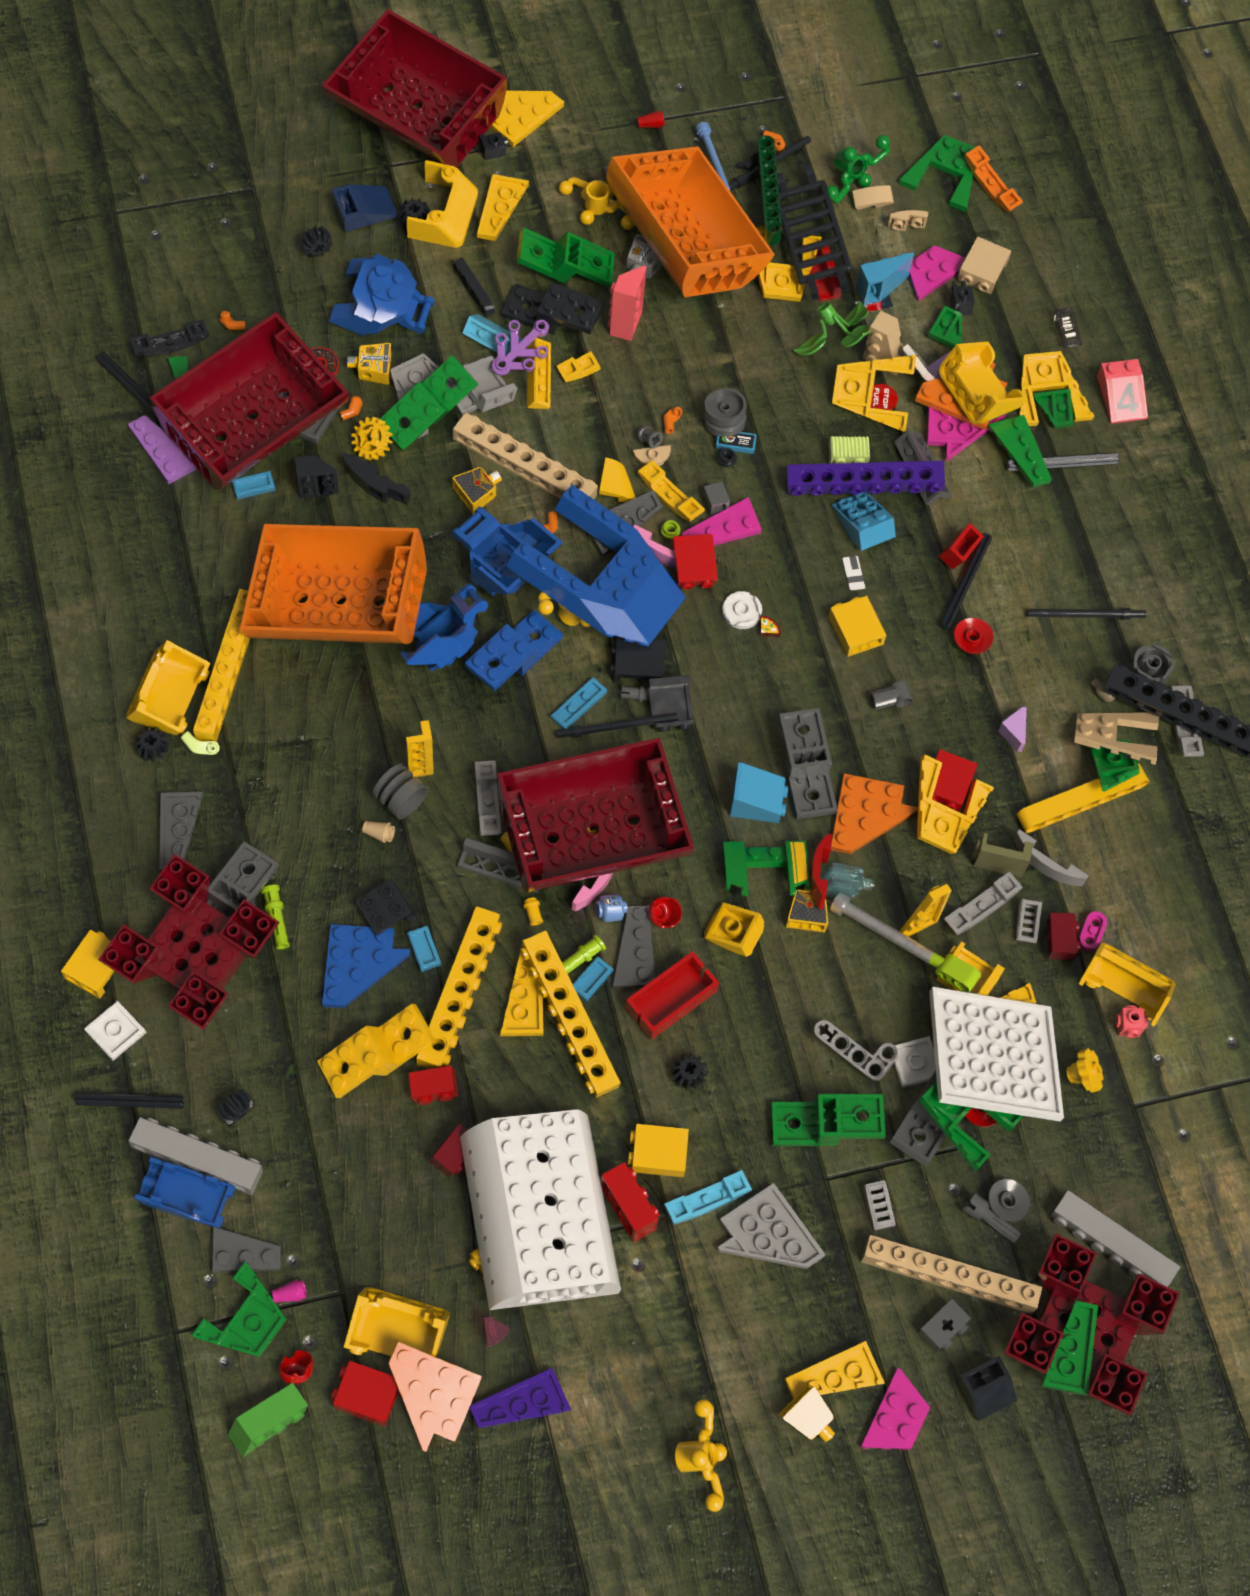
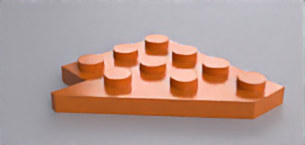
M992 363L990 365L992 371L995 368V363ZM942 378L923 382L915 399L918 403L983 430H986L990 422L973 424ZM999 380L1006 389L1007 383Z

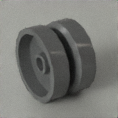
M719 388L712 391L704 402V424L708 432L717 437H729L743 431L746 424L747 404L742 393L730 388Z

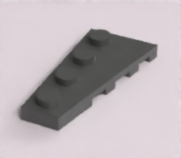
M654 490L614 507L610 511L633 527L634 525L640 527L658 513L663 506ZM590 535L602 557L612 550Z
M649 905L628 906L613 989L643 988L655 979L651 921L648 914Z

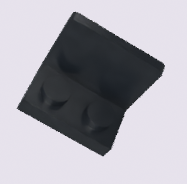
M392 879L387 880L356 900L357 905L376 935L383 933L405 918L410 923L417 919L399 887Z

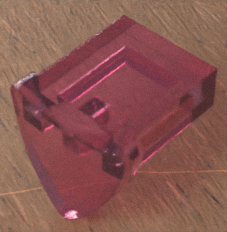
M493 1317L484 1318L487 1347H491L501 1342L510 1332V1328L499 1321L493 1320Z

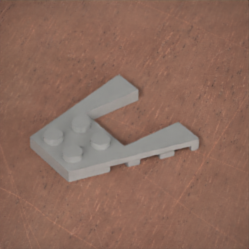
M424 353L390 369L398 401L417 383L425 381L439 368ZM448 378L447 386L454 388L456 386L454 381ZM468 395L455 406L461 416L465 412L469 414L478 409V406ZM404 417L406 427L408 428L410 420ZM428 429L420 437L428 434Z

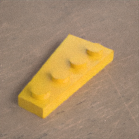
M496 174L492 175L477 238L496 241L528 188L529 181Z
M948 884L941 887L937 885L930 889L928 895L899 932L909 937L937 923L951 893Z
M521 953L500 1036H543V997L539 991V986L541 985L537 978L534 979L529 969L531 965L528 960H524ZM541 954L536 955L535 958L542 962Z
M866 1341L784 1378L793 1399L808 1384L814 1386L818 1393L823 1395L885 1383Z

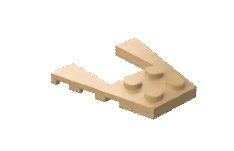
M1149 712L1077 713L1074 743L1100 749V746L1109 748L1111 753H1127L1131 755L1132 759L1140 761V758L1151 760V764L1156 765L1157 746L1116 741L1117 725L1157 730L1159 717Z

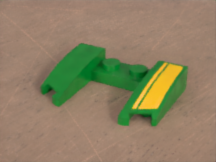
M744 841L723 842L722 857L726 890L729 891L731 885L743 888L741 895L748 896L747 868L786 867L790 896L796 895L797 890L795 887L805 884L807 890L810 889L806 841H785V847H744Z

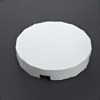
M735 592L730 594L723 604V617L734 628L748 629L759 622L762 614V605L756 596H752L748 592Z

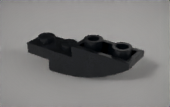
M343 453V466L360 488L384 503H387L389 498L408 505L411 500V493L407 486L397 484L386 476H379V468L375 464L360 460L355 455Z

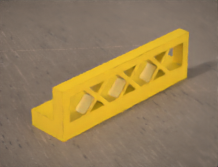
M429 720L420 721L421 735L406 737L408 770L413 773V778L434 774L432 735Z

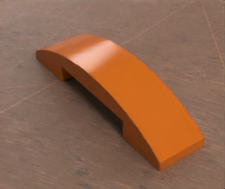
M980 145L965 154L966 161L976 180L996 204L1010 212L1023 203L1013 188L1008 189L989 165L990 158Z

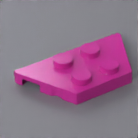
M935 245L912 261L909 276L912 288L914 287L916 292V300L920 301L958 275L966 258Z
M897 1368L860 1448L911 1450L930 1407L901 1369Z

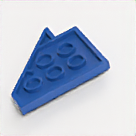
M330 925L322 1000L323 1007L345 1008L410 956V949L393 948L394 928H389L383 933L376 935L371 927Z

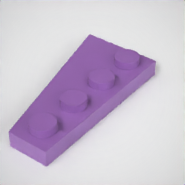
M145 415L128 424L129 430L168 485L197 469L169 438L166 432Z

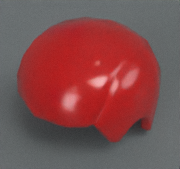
M657 897L650 903L648 909L649 920L659 928H672L681 920L682 907L675 898Z
M296 1350L292 1357L287 1358L284 1356L278 1367L279 1377L286 1383H293L294 1385L307 1381L313 1374L312 1355L307 1351Z

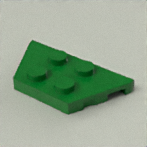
M1116 739V741H1119V742L1132 743L1131 741H1128V740H1122V739H1121V740H1117V739ZM1101 746L1100 749L1089 747L1102 792L1139 774L1138 761L1132 759L1130 754L1123 752L1114 754L1111 753V749Z

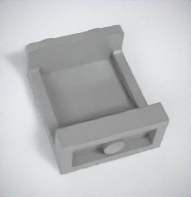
M493 356L481 358L473 363L463 365L479 383L469 393V396L481 412L514 401L518 389L514 383L507 385L501 376L493 371Z

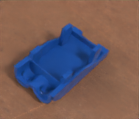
M150 1157L149 1170L142 1181L139 1194H136L134 1198L151 1208L221 1229L224 1217L221 1216L228 1198H233L236 1187L218 1181L217 1178L205 1176L196 1171Z

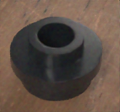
M724 448L718 453L717 460L720 465L731 467L736 463L737 456L732 449Z

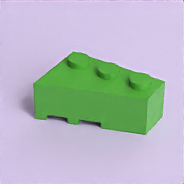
M291 1383L237 1417L228 1433V1437L242 1457H245L269 1438L281 1433L291 1422L296 1423L305 1416L304 1412L308 1404L294 1384Z

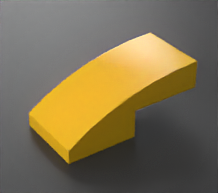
M591 351L576 360L572 357L557 365L565 382L583 378L601 369Z

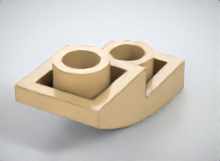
M890 185L873 186L852 191L857 210L874 205L876 208L894 204Z
M907 210L891 213L888 228L906 231L907 226L925 229L928 212Z

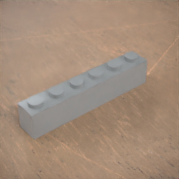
M139 1118L129 1139L131 1148L205 1176L217 1178L218 1181L234 1185L237 1190L249 1195H253L263 1173L262 1166L259 1165L260 1162L253 1158L246 1160L239 1157L240 1154L233 1150H227L226 1152L219 1149V1146L215 1143H203L195 1135H183L179 1133L178 1129L172 1126L163 1127L152 1118H147L146 1120Z
M1069 1190L1050 1216L1058 1226L1066 1227L1072 1231V1234L1077 1239L1085 1240L1091 1244L1093 1250L1110 1257L1109 1259L1112 1263L1129 1270V1274L1134 1278L1140 1273L1168 1287L1180 1269L1179 1265Z

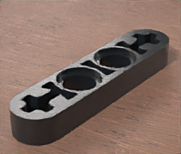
M461 256L453 259L451 262L455 273L484 317L494 314L493 303Z

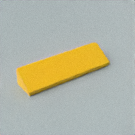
M536 338L528 346V349H537L539 346H545L548 349V355L544 359L527 357V359H532L535 362L534 370L527 372V408L549 409L551 343ZM540 350L539 354L544 355L545 351ZM527 363V367H532V364Z

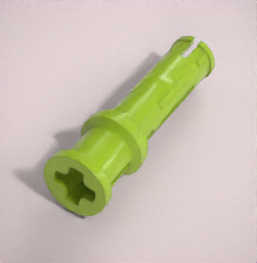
M268 885L261 890L266 902L264 908L271 917L280 922L273 932L276 949H285L290 944L282 915L284 905L280 901L278 892L280 887L279 885Z
M596 934L586 944L579 945L577 952L562 962L567 974L584 961L590 962L592 957L601 950H606L604 943ZM546 974L549 980L553 981L556 979L554 974Z

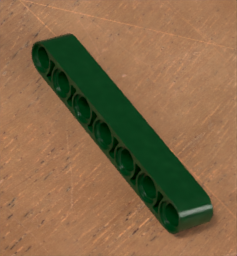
M763 135L758 139L757 146L763 234L767 244L776 245L781 239L782 221L775 142L771 136Z

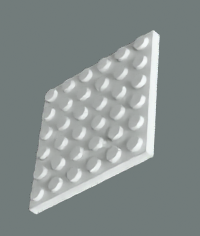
M937 987L931 988L929 993L938 1101L946 1104L1061 1121L1064 1118L1051 1007Z

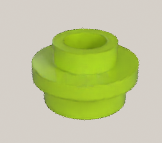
M673 520L666 521L661 527V534L666 539L672 540L673 536L680 535V526Z

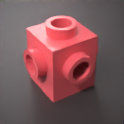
M1133 1005L1122 1008L1120 1013L1116 1015L1115 1020L1116 1027H1118V1036L1140 1037L1148 1026V1017L1144 1016V1008H1137V1006Z

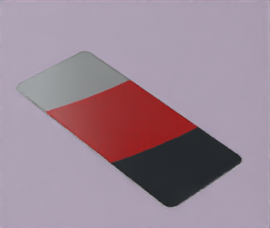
M888 295L880 302L864 306L869 312L891 308L893 304Z

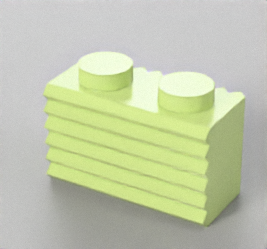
M830 437L828 445L829 464L869 463V437Z

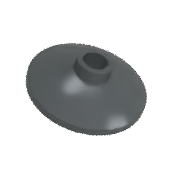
M1002 1179L994 1183L989 1190L988 1202L990 1208L1000 1219L1007 1222H1016L1024 1218L1028 1213L1030 1199L1025 1188L1018 1182L1011 1179Z

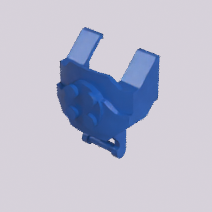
M376 253L374 257L351 259L345 276L358 275L352 290L355 303L335 304L329 322L362 336H365V334H377L396 323L417 333H424L425 323L435 300L430 296L421 295L415 289L417 282L406 265L397 259L390 260ZM419 303L423 305L418 322H414L412 319Z
M478 507L475 513L459 528L451 531L452 536L456 540H460L470 552L471 581L477 586L480 585L492 596L497 593L506 595L514 593L527 582L506 567L513 552L522 541H525L545 556H550L562 545V541L534 518L531 520L524 519L512 524H499L497 519L482 507ZM483 519L468 535L465 534L477 521Z
M470 583L463 586L450 598L449 605L443 606L429 602H420L414 637L418 638L416 652L405 653L402 651L400 653L408 665L426 664L430 671L438 668L442 669L445 665H451L456 658L463 656L474 644V638L478 633L473 626L475 616L478 612H484L488 608V603L480 598L476 593V588ZM470 597L474 603L468 606L464 599Z

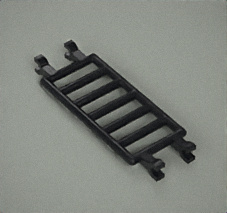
M809 164L804 166L808 181L806 185L787 189L783 172L778 173L777 176L780 190L782 231L796 279L800 285L808 283L812 301L820 299L816 280L837 275L841 292L849 291L845 272L851 271L852 265L827 184L824 180L816 181L812 165ZM819 188L822 195L782 205L781 199ZM825 203L826 209L786 219L785 213ZM829 216L831 222L792 234L789 229L791 226ZM833 230L835 237L796 248L793 242ZM835 244L838 245L839 251L799 262L797 256L799 254ZM842 258L844 264L842 266L803 276L802 269Z

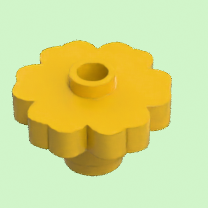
M1089 1048L1082 1049L1078 1052L1079 1060L1067 1067L1068 1079L1071 1083H1082L1087 1091L1090 1090L1091 1093L1100 1091L1103 1087V1074L1098 1057L1093 1050L1090 1051Z

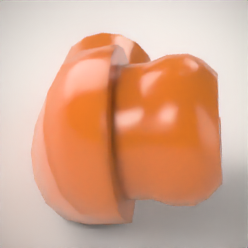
M767 130L764 131L763 135H769L774 139L775 150L781 151L784 149L785 142L780 134Z
M221 312L220 322L228 330H246L245 321H234L230 317V312Z
M352 396L349 408L339 412L342 421L359 415L362 407L360 397Z
M674 407L664 415L665 433L671 434L674 432V423L683 413L680 407Z
M552 511L547 514L548 523L543 526L551 533H554L558 529L557 513Z

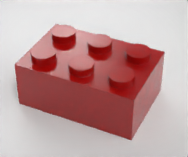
M624 1162L602 1174L601 1187L602 1192L634 1243L656 1230L658 1216L660 1215L655 1205H650L648 1202V1194L642 1185L639 1186L636 1182L637 1176L631 1166L627 1167Z

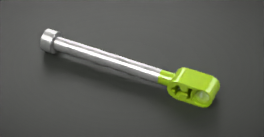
M839 893L830 907V911L841 916L844 913L937 968L935 972L939 978L962 992L970 993L981 977V973L975 967L952 954H947L945 958L851 904L850 897L843 893Z

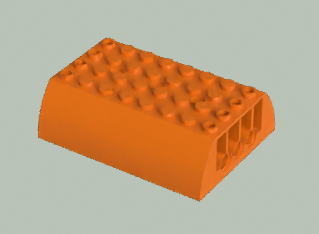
M699 147L614 156L611 158L607 169V184L685 298L743 288L761 273L774 257V252Z
M264 524L240 631L248 638L392 644H409L413 642L427 572L424 545L419 529ZM308 597L306 602L299 603L300 599ZM341 598H346L343 604H337ZM379 600H385V602L382 605H375L376 602H378Z

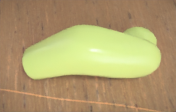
M186 731L180 737L193 753L214 755L219 751L217 742L199 741L189 731Z

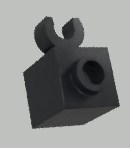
M962 280L961 287L956 286L955 281H952V293L949 301L951 309L962 313V316L971 315L975 304L972 287H966L965 280Z

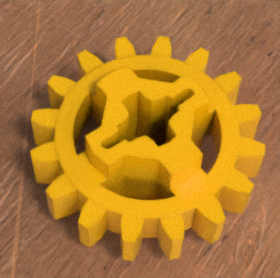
M366 417L365 422L360 420V427L355 426L354 429L357 432L351 435L355 437V440L351 442L356 445L354 451L359 452L358 456L368 460H378L379 456L384 457V450L389 451L390 449L387 445L393 442L389 440V437L393 435L388 432L390 426L385 425V421L376 417Z

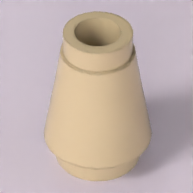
M365 821L362 832L385 843L386 841H392L395 827L391 823Z

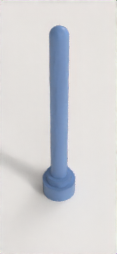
M701 122L695 127L698 137L703 139L715 171L730 190L710 138L711 128L707 122Z

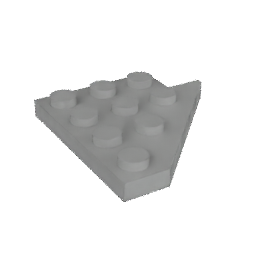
M774 1183L720 1219L721 1224L731 1237L717 1248L721 1253L808 1269L825 1257V1253Z

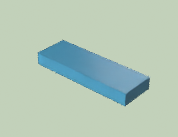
M592 677L550 716V719L561 729H568L607 693V689Z

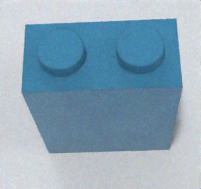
M738 762L730 816L779 823L780 817L785 816L786 804H782L783 798H787L788 786H785V778Z

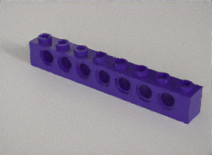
M944 461L787 465L788 495L792 494L794 496H801L803 494L840 495L842 493L879 494L881 492L896 494L900 492L918 493L920 491L936 493L944 491L945 486ZM902 477H908L909 479L903 480V479H901V478H902ZM863 478H869L870 480L864 481V480H862V479H863ZM824 479H830L831 481H829V482H824L823 480H824Z

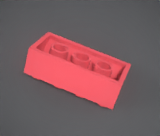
M641 266L621 274L617 282H613L610 291L612 295L609 303L611 307L608 321L611 336L632 341L643 309L646 266Z

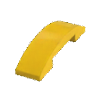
M653 460L638 470V474L651 491L654 490L658 499L681 518L691 522L705 511V508L693 497L688 498L667 479L665 471Z

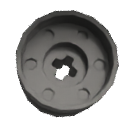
M401 763L390 768L379 779L373 789V796L380 800L381 804L388 805V810L398 819H403L415 811L428 793V787L420 779L413 778V773L407 770V767Z

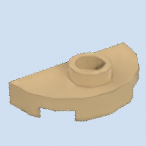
M671 445L633 450V456L636 461L646 465L653 460L658 466H661L670 457Z

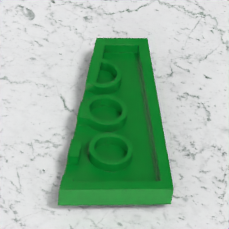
M1025 415L988 424L987 428L989 431L993 432L997 437L998 443L1004 446L1008 456L1012 461L1016 462L1019 466V471L1032 488L1051 483L1052 478Z
M1080 1301L1074 1302L1063 1330V1336L1041 1387L1084 1396L1088 1394L1098 1305Z

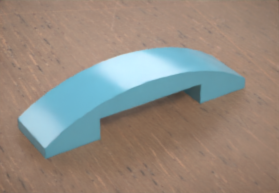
M741 1170L707 1188L686 1197L683 1195L669 1201L664 1206L674 1225L724 1206L750 1192L752 1188Z

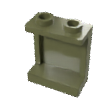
M983 833L982 838L977 839L976 847L974 846L972 859H975L973 867L1004 874L1010 871L1013 876L1022 878L1030 863L1033 843L1025 841L1019 852L987 844L988 833Z

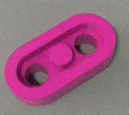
M1091 912L1085 919L1078 939L1080 947L1084 951L1092 952L1096 950L1101 942L1107 925V919L1101 912ZM1092 922H1096L1098 926H1093ZM1085 940H1090L1092 944H1087Z

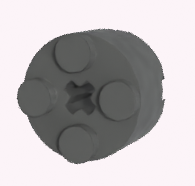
M1152 644L1151 646H1142L1137 650L1130 663L1129 671L1143 674L1153 682L1165 684L1173 670L1174 663L1167 649L1160 645Z

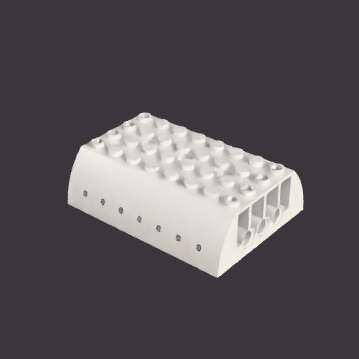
M577 1109L489 1119L467 1130L460 1137L489 1310L619 1294L621 1286L588 1115ZM544 1153L548 1161L546 1163L538 1161L537 1154ZM545 1196H552L555 1199V1205H547L544 1200ZM554 1239L562 1241L563 1249H555L552 1241Z

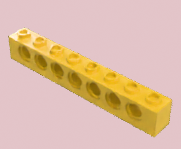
M239 589L193 729L195 738L199 741L217 742L250 640L240 631L248 590Z
M476 906L428 1027L435 1041L418 1053L416 1058L418 1066L434 1069L449 1065L451 1059L449 1052L451 1048L456 1047L459 1038L456 1035L459 1028L462 1029L465 1024L466 1017L464 1013L466 1009L470 1010L473 998L471 995L473 990L477 991L481 979L478 977L480 972H484L487 967L488 960H486L488 952L492 953L494 949L495 934L499 935L503 923L500 922V914ZM484 930L488 932V934L486 936H480L478 935V932ZM473 949H478L481 951V953L478 955H473L470 953V951ZM465 968H471L474 970L470 974H466L463 972ZM458 987H464L466 988V991L463 993H459L455 989ZM450 1006H457L459 1008L456 1012L448 1010ZM443 1025H450L452 1027L449 1031L440 1029ZM442 1044L444 1048L437 1051L433 1049V1046Z
M547 931L523 940L522 948L520 949L524 960H528L531 965L529 969L534 979L537 978L541 985L539 986V991L542 997H546L550 1004L548 1009L551 1016H556L559 1022L557 1028L561 1036L565 1035L568 1041L566 1046L570 1055H575L577 1063L575 1064L580 1075L584 1074L587 1080L585 1086L589 1094L593 1093L594 1097L597 1098L619 1088L620 1081ZM543 954L547 960L539 962L535 956ZM547 973H552L555 975L556 979L553 981H549L545 978L544 975ZM562 992L565 998L558 1000L554 997V993ZM563 1012H573L574 1018H565ZM574 1030H580L583 1032L584 1036L582 1038H576L573 1036L572 1032ZM590 1049L593 1056H583L582 1050ZM599 1068L602 1071V1075L599 1077L594 1076L591 1073V1069Z

